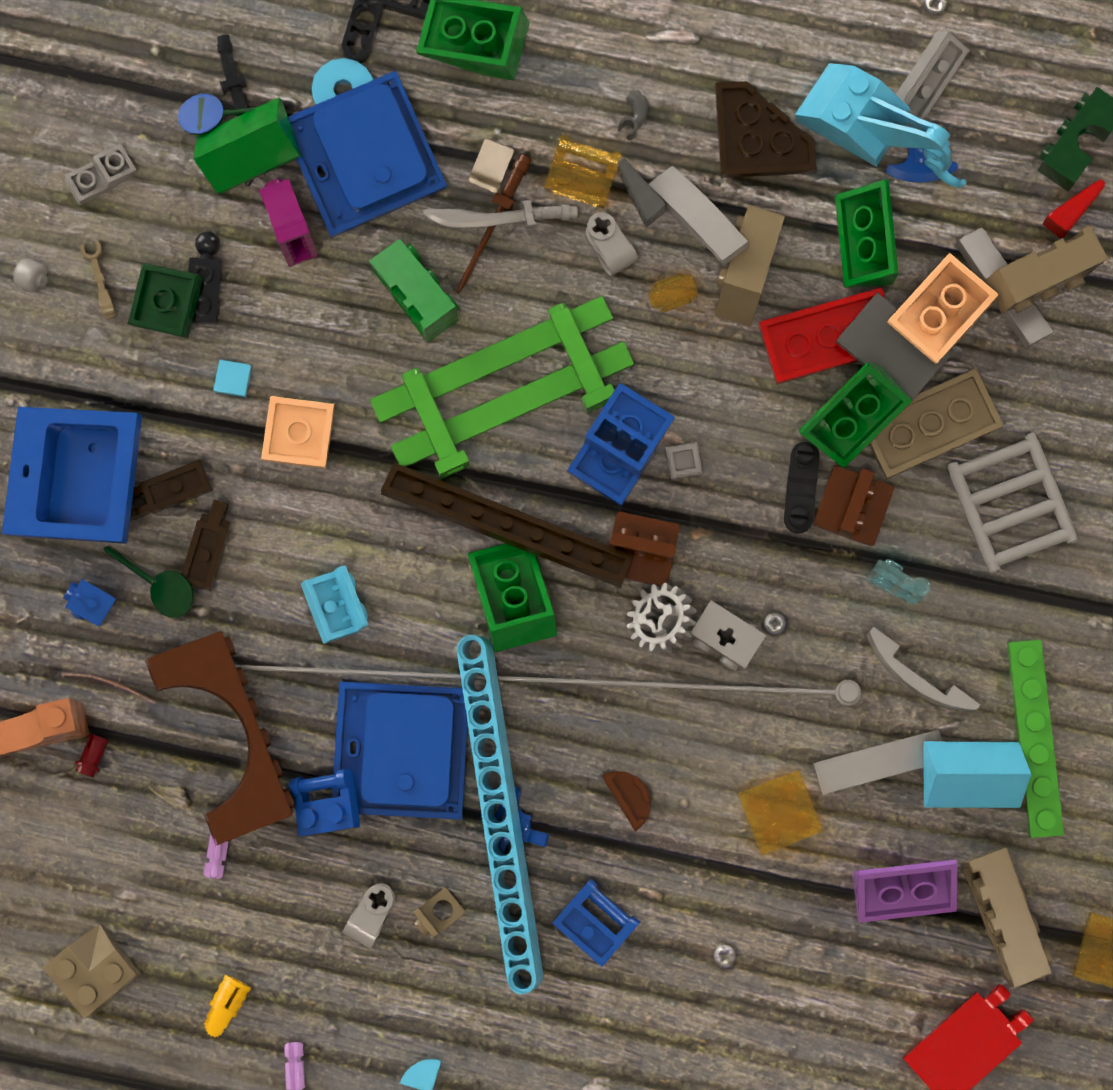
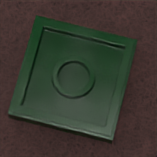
M142 263L128 325L188 339L203 276Z

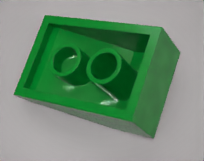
M430 0L416 53L483 76L514 81L530 22L523 9L518 6L478 0Z
M502 544L467 554L494 652L557 636L555 614L536 555L509 544Z

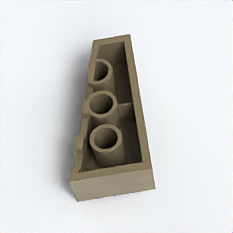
M1007 847L993 849L960 862L959 864L1009 987L1016 988L1051 974L1049 966L1053 964L1051 955L1045 945L1042 946L1040 942L1038 923L1034 915L1030 914L1026 903L1025 891L1018 881Z

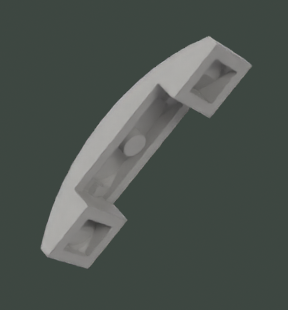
M875 627L871 628L866 636L869 644L881 664L900 684L915 695L935 705L962 712H973L981 705L955 685L949 687L946 693L943 694L893 657L900 645Z
M940 730L813 763L821 794L832 793L924 768L923 742L942 741Z

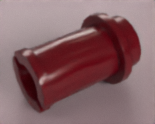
M89 734L80 760L75 761L77 765L75 771L94 778L95 773L100 772L98 766L109 741Z

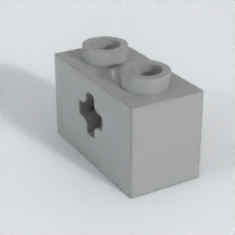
M712 600L690 632L693 639L691 644L705 654H708L711 650L721 657L719 662L734 672L737 668L744 671L766 637L765 634ZM726 631L732 634L730 640L734 644L726 643L725 646L720 645L721 638L717 633L725 634Z

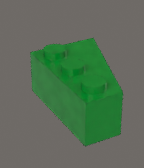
M398 239L369 260L373 272L426 342L429 343L458 321L457 310L459 307L450 294H445L440 288V282L429 268L426 270L419 262L421 257L410 243L406 246L401 239Z

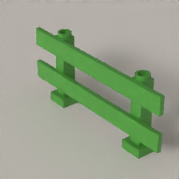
M603 296L572 310H569L565 303L555 305L548 310L549 320L426 375H422L419 368L409 370L402 375L405 384L370 399L380 424L416 408L424 425V431L390 445L398 464L408 467L437 454L439 461L434 462L440 479H443L470 467L465 451L457 452L455 445L582 388L585 393L582 396V405L587 414L604 407L615 390L612 384L604 386L602 380L634 366V362L624 341L590 356L581 334L613 320ZM562 343L571 365L443 421L435 404V399Z

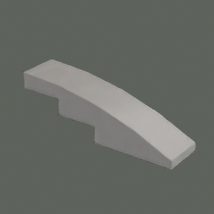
M673 166L648 183L662 198L666 209L686 231L689 230L704 248L707 247L723 266L749 247L748 241L725 215Z

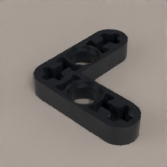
M355 0L342 41L344 57L359 63H363L369 58L384 9L425 20L428 5L423 3L429 4L430 0H422L423 3H420V9H416L419 0H412L408 5H400L396 0ZM361 12L372 13L374 21L368 26L359 25L356 19ZM358 32L362 34L361 46L364 50H358L357 54H352L349 45L355 46Z

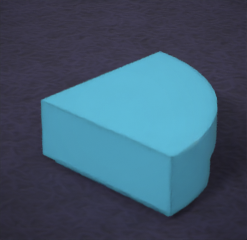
M427 1059L415 1063L405 1072L400 1084L419 1090H433L442 1060Z

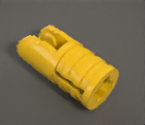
M224 975L222 983H220L218 990L214 994V998L209 1003L212 1007L207 1014V1019L203 1023L205 1024V1030L208 1031V1035L210 1034L214 1038L222 1035L231 1018H236L237 1012L241 1009L243 1001H245L248 992L251 990L250 986L230 975Z

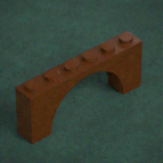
M222 631L145 660L156 692L179 687L194 688L208 692L224 701L235 712L244 728L248 744V758L244 775L236 790L224 803L204 814L215 845L222 844L293 816L290 809L295 807L289 790H283L278 779L283 777L280 765L276 758L271 760L267 747L271 746L265 728L259 729L255 717L259 716L257 705L253 697L247 698L243 686L247 685L245 674L241 666L236 668L233 662L232 655L236 654L234 645L229 636H223Z

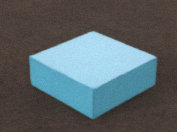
M219 359L213 391L215 393L246 398L252 366Z

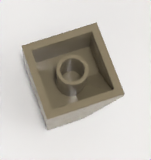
M102 924L97 925L71 943L42 967L84 1019L92 1018L142 975L140 970Z

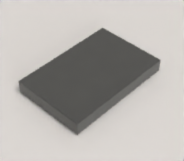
M876 293L835 343L863 366L867 362L881 365L913 401L952 353L948 352L937 364L931 361L887 323L898 309L879 293Z

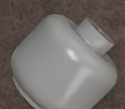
M31 258L22 260L14 269L13 280L15 285L29 293L36 292L39 287L43 288L47 284V267Z

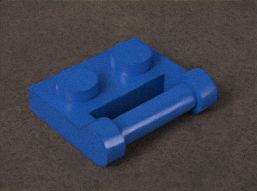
M350 769L337 770L336 774L304 779L303 777H296L290 779L289 792L294 797L299 837L361 827L354 775ZM333 787L340 789L341 796L315 801L309 800V792Z
M590 879L552 924L597 964L603 967L639 925L640 921L635 916H628L596 888L598 884ZM587 897L622 927L617 935L581 905Z

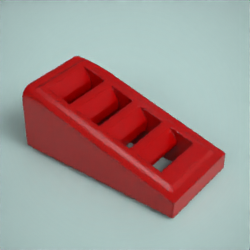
M1102 179L1094 182L1049 213L1042 223L1043 226L1058 238H1064L1106 186L1105 182Z

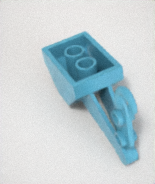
M829 63L795 114L796 122L876 167L890 146L923 148L924 157L926 158L924 163L932 169L939 179L958 188L966 185L965 179L960 180L947 171L952 164L951 150L949 149L950 142L948 141L950 134L948 131L937 124L912 115L910 108L881 80L856 66Z

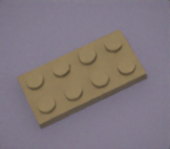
M975 368L919 393L869 446L885 480L999 430L1004 425Z

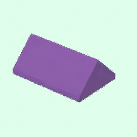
M956 860L852 871L859 923L957 912Z

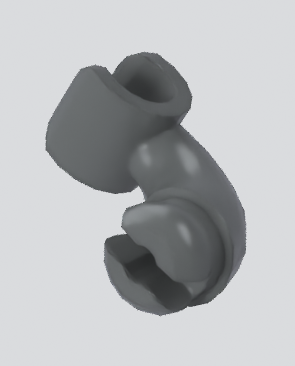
M633 90L626 99L627 104L632 107L633 118L624 117L619 123L618 131L622 130L625 126L633 128L628 133L627 140L635 138L637 129L645 122L649 112L648 101L639 90Z

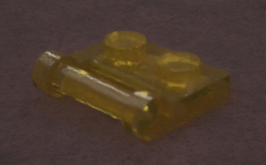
M561 135L544 190L604 209L622 153L615 151L608 153L570 141V137ZM566 153L607 165L606 172L602 173L564 161Z

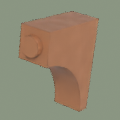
M66 698L36 705V709L31 712L0 721V756L88 736L89 729L84 705L73 699Z

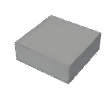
M697 442L665 448L671 481L703 474Z

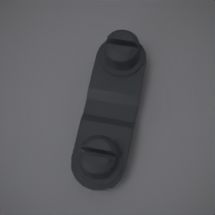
M809 442L796 444L790 455L784 524L790 532L796 534L808 531L812 525L820 457L817 447Z

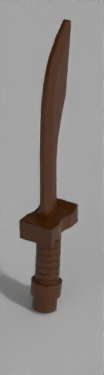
M520 154L518 159L515 160L511 174L501 194L495 193L492 202L498 204L495 213L503 212L505 208L512 211L516 203L512 198L523 176L526 175L531 162L529 157ZM488 226L457 287L456 293L459 294L471 277L495 226Z

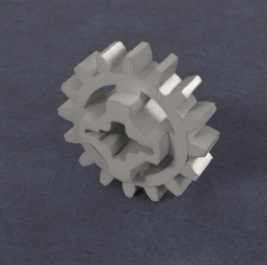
M663 583L662 588L652 584L651 593L649 594L644 590L640 591L642 600L640 602L633 600L632 604L636 609L627 613V616L633 619V622L627 625V629L634 632L631 639L637 642L639 647L647 652L650 650L656 655H660L662 650L668 654L672 653V645L674 644L680 648L683 647L681 638L683 636L691 638L692 635L687 629L689 626L696 625V622L690 618L691 615L697 612L690 605L693 601L692 598L686 595L679 587L675 586L673 588L668 583ZM667 600H673L676 605L673 606L667 603ZM650 631L655 634L656 638L649 637L647 632Z

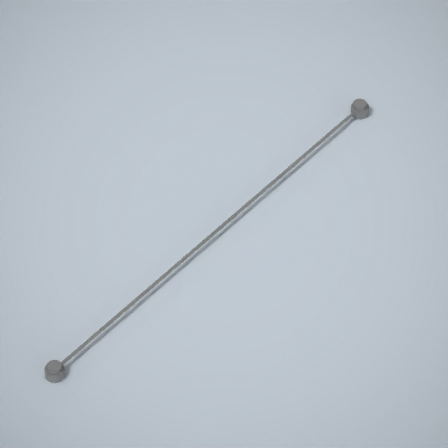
M235 665L236 668L241 666L242 670L461 679L460 674ZM477 675L474 680H486L484 675ZM498 676V681L834 695L836 702L844 707L856 704L861 697L859 685L852 680H843L834 690Z

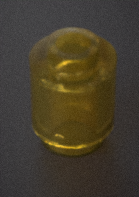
M679 273L651 284L652 290L648 291V297L653 309L658 308L661 313L690 304L692 299L698 297L695 282L689 273L685 275Z

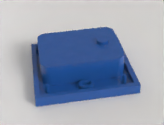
M396 70L288 116L302 157L296 160L331 238L447 188ZM318 168H322L324 170L325 177L322 178L319 176L317 172Z
M18 407L2 534L15 537L127 544L143 415L132 412Z
M339 682L333 774H336L337 770L346 768L352 771L359 814L462 820L468 732L463 689ZM353 742L357 744L355 754H351V744ZM333 787L332 798L341 796L340 789Z

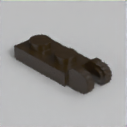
M202 461L192 462L140 482L139 486L134 487L132 500L144 495L147 504L131 509L130 521L142 518L150 513H158L212 492L213 490Z

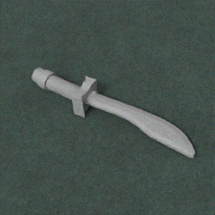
M531 200L520 201L518 204L521 210L500 213H477L462 209H425L423 214L437 224L451 228L488 227L524 222V228L531 229L537 226V223L534 221L537 219H577L578 208L569 204L532 208Z

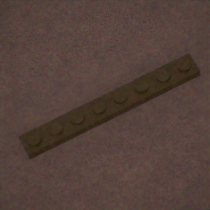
M393 463L381 488V495L619 588L622 587L633 562L634 556L397 463Z

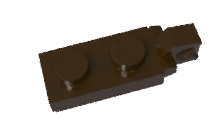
M214 499L210 514L202 513L200 520H197L181 572L190 581L191 586L212 592L230 533L231 522L225 520L229 506L226 502Z

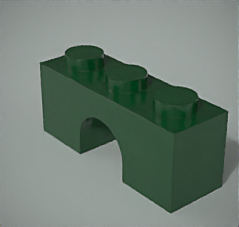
M1098 87L1095 88L1091 95L1086 92L1083 94L1074 109L1079 111L1073 120L1068 117L1065 119L1056 132L1061 136L1057 143L1053 145L1049 142L1038 157L1043 162L1037 171L1068 192L1092 160L1089 155L1080 149L1078 137L1090 134L1105 142L1113 131V97Z

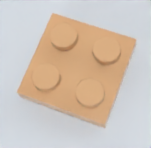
M270 396L261 456L262 461L326 469L335 405Z

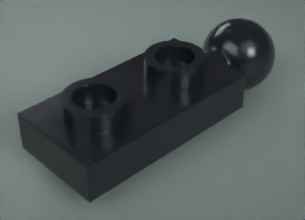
M211 231L202 232L197 236L195 248L200 254V258H189L188 272L203 276L192 323L218 325L223 261L213 259V255L219 251L221 243L219 237Z

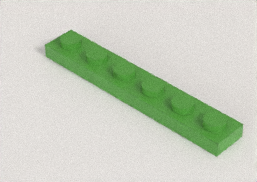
M1042 640L1007 643L1017 737L1031 772L1024 795L1029 838L1064 835Z

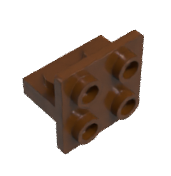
M834 466L813 525L872 547L875 545L894 486L873 479L875 472L862 468L859 473L839 466Z
M617 512L610 547L634 556L625 579L651 585L655 584L662 587L663 583H668L680 525L639 515Z

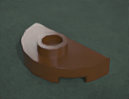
M612 771L601 775L636 832L645 824L650 813L651 798L646 785L637 776L627 772Z

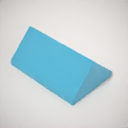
M923 742L924 807H1021L1031 772L1019 742Z

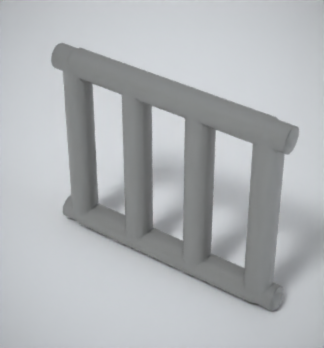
M1035 432L1024 436L1025 440L962 464H958V462L947 464L951 480L990 574L1000 570L1001 565L1067 541L1070 544L1079 541L1075 527ZM1030 452L1037 470L971 494L964 476ZM1042 481L1049 498L1048 500L983 524L976 506ZM1054 511L1061 528L1060 530L995 554L988 537L989 535Z

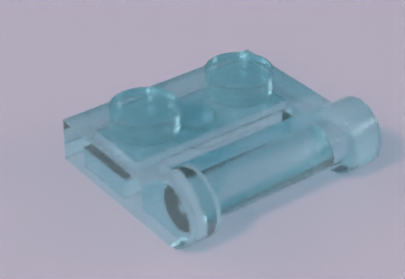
M879 559L865 578L908 604L918 603L931 589L927 579L923 577L913 579L902 573L904 568L890 559H886L885 562Z

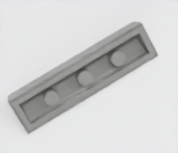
M950 31L936 32L896 93L910 108L911 114L925 120L970 51ZM891 146L901 153L906 149V147Z
M982 227L960 238L955 244L974 274L985 283V280L995 271L1007 265ZM995 300L994 303H995V305L997 306V308L999 309V311L1001 312V310H1000V308H999V306H998V304H997V302H996V300ZM1035 304L1020 313H1016L1014 309L1002 314L1026 350L1053 333Z

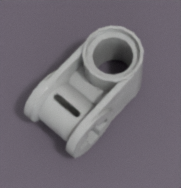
M598 212L589 218L585 236L597 254L602 267L610 277L638 261L635 249L610 214ZM597 224L600 228L607 227L605 235L601 231L594 232Z
M383 883L371 886L365 892L358 907L354 909L342 934L371 949L394 905L395 893L393 889ZM382 890L386 893L384 899L388 903L387 905L381 904L379 907L373 905L375 899L371 897V894H377Z

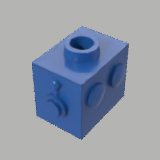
M81 579L79 584L72 582L63 599L68 601L65 608L69 609L75 618L80 620L86 619L100 627L116 600L113 596Z

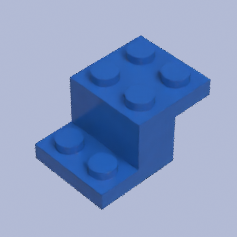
M619 383L585 435L584 445L569 466L567 473L619 506H622L656 454L658 444L673 423L675 417L622 383Z

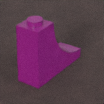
M275 179L264 185L265 188L260 189L259 192L288 266L292 267L318 257L317 250L289 179L284 181L282 179Z

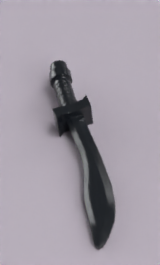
M220 35L217 37V51L220 54L226 79L220 82L223 94L225 96L227 92H230L235 109L247 108L241 89L247 87L243 72L240 76L237 75L232 54L233 44L230 41L229 35ZM254 179L246 182L245 185L247 187L250 186Z

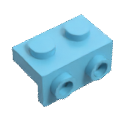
M345 565L338 567L331 573L314 577L301 583L323 644L356 634L368 626L367 610L358 599L355 591V579L351 573H348Z

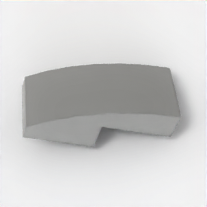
M119 144L93 156L91 163L65 174L64 181L78 205L81 206L136 173V168L123 146Z

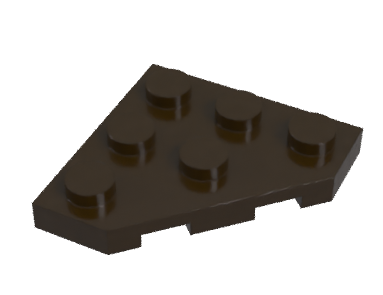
M748 81L715 83L720 178L816 173L815 140L806 131L803 132L784 112L756 92L757 89Z

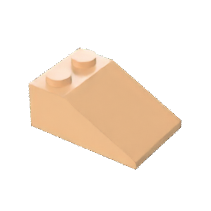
M949 253L891 316L887 323L937 364L989 309L999 294Z

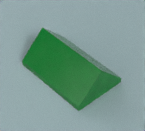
M279 97L219 125L210 133L197 135L194 151V161L217 194H222L302 157L282 99Z
M884 179L835 195L844 288L893 285L899 273L889 180Z
M867 362L799 429V432L842 468H845L912 402V399L881 365Z

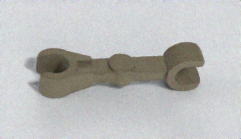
M95 240L97 251L94 254H87L85 244L81 245L80 251L83 257L92 263L95 284L99 289L98 302L101 313L105 319H111L117 316L114 302L106 289V279L99 264L104 251L99 241Z

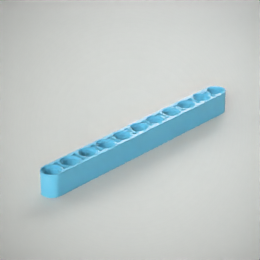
M467 635L457 645V656L505 971L510 989L517 994H526L541 985L543 981V968L494 649L488 638L479 635ZM474 641H477L481 646V654L476 659L472 658L469 653V647ZM479 673L483 674L486 678V686L482 691H478L474 686V679ZM483 706H487L491 711V719L487 724H484L479 718V711ZM489 738L496 744V752L493 756L487 755L484 751L485 741ZM493 771L498 772L501 776V785L498 789L493 788L489 783V776ZM497 804L503 805L506 809V818L503 822L498 821L494 816V808ZM502 837L508 838L511 842L512 848L508 855L502 853L499 848V841ZM507 870L513 871L516 875L517 882L514 887L508 886L504 881V874ZM511 903L518 904L522 910L519 920L513 919L509 914ZM516 936L524 938L527 943V949L524 953L518 952L514 947ZM521 969H525L531 974L532 982L530 986L520 982L519 972Z

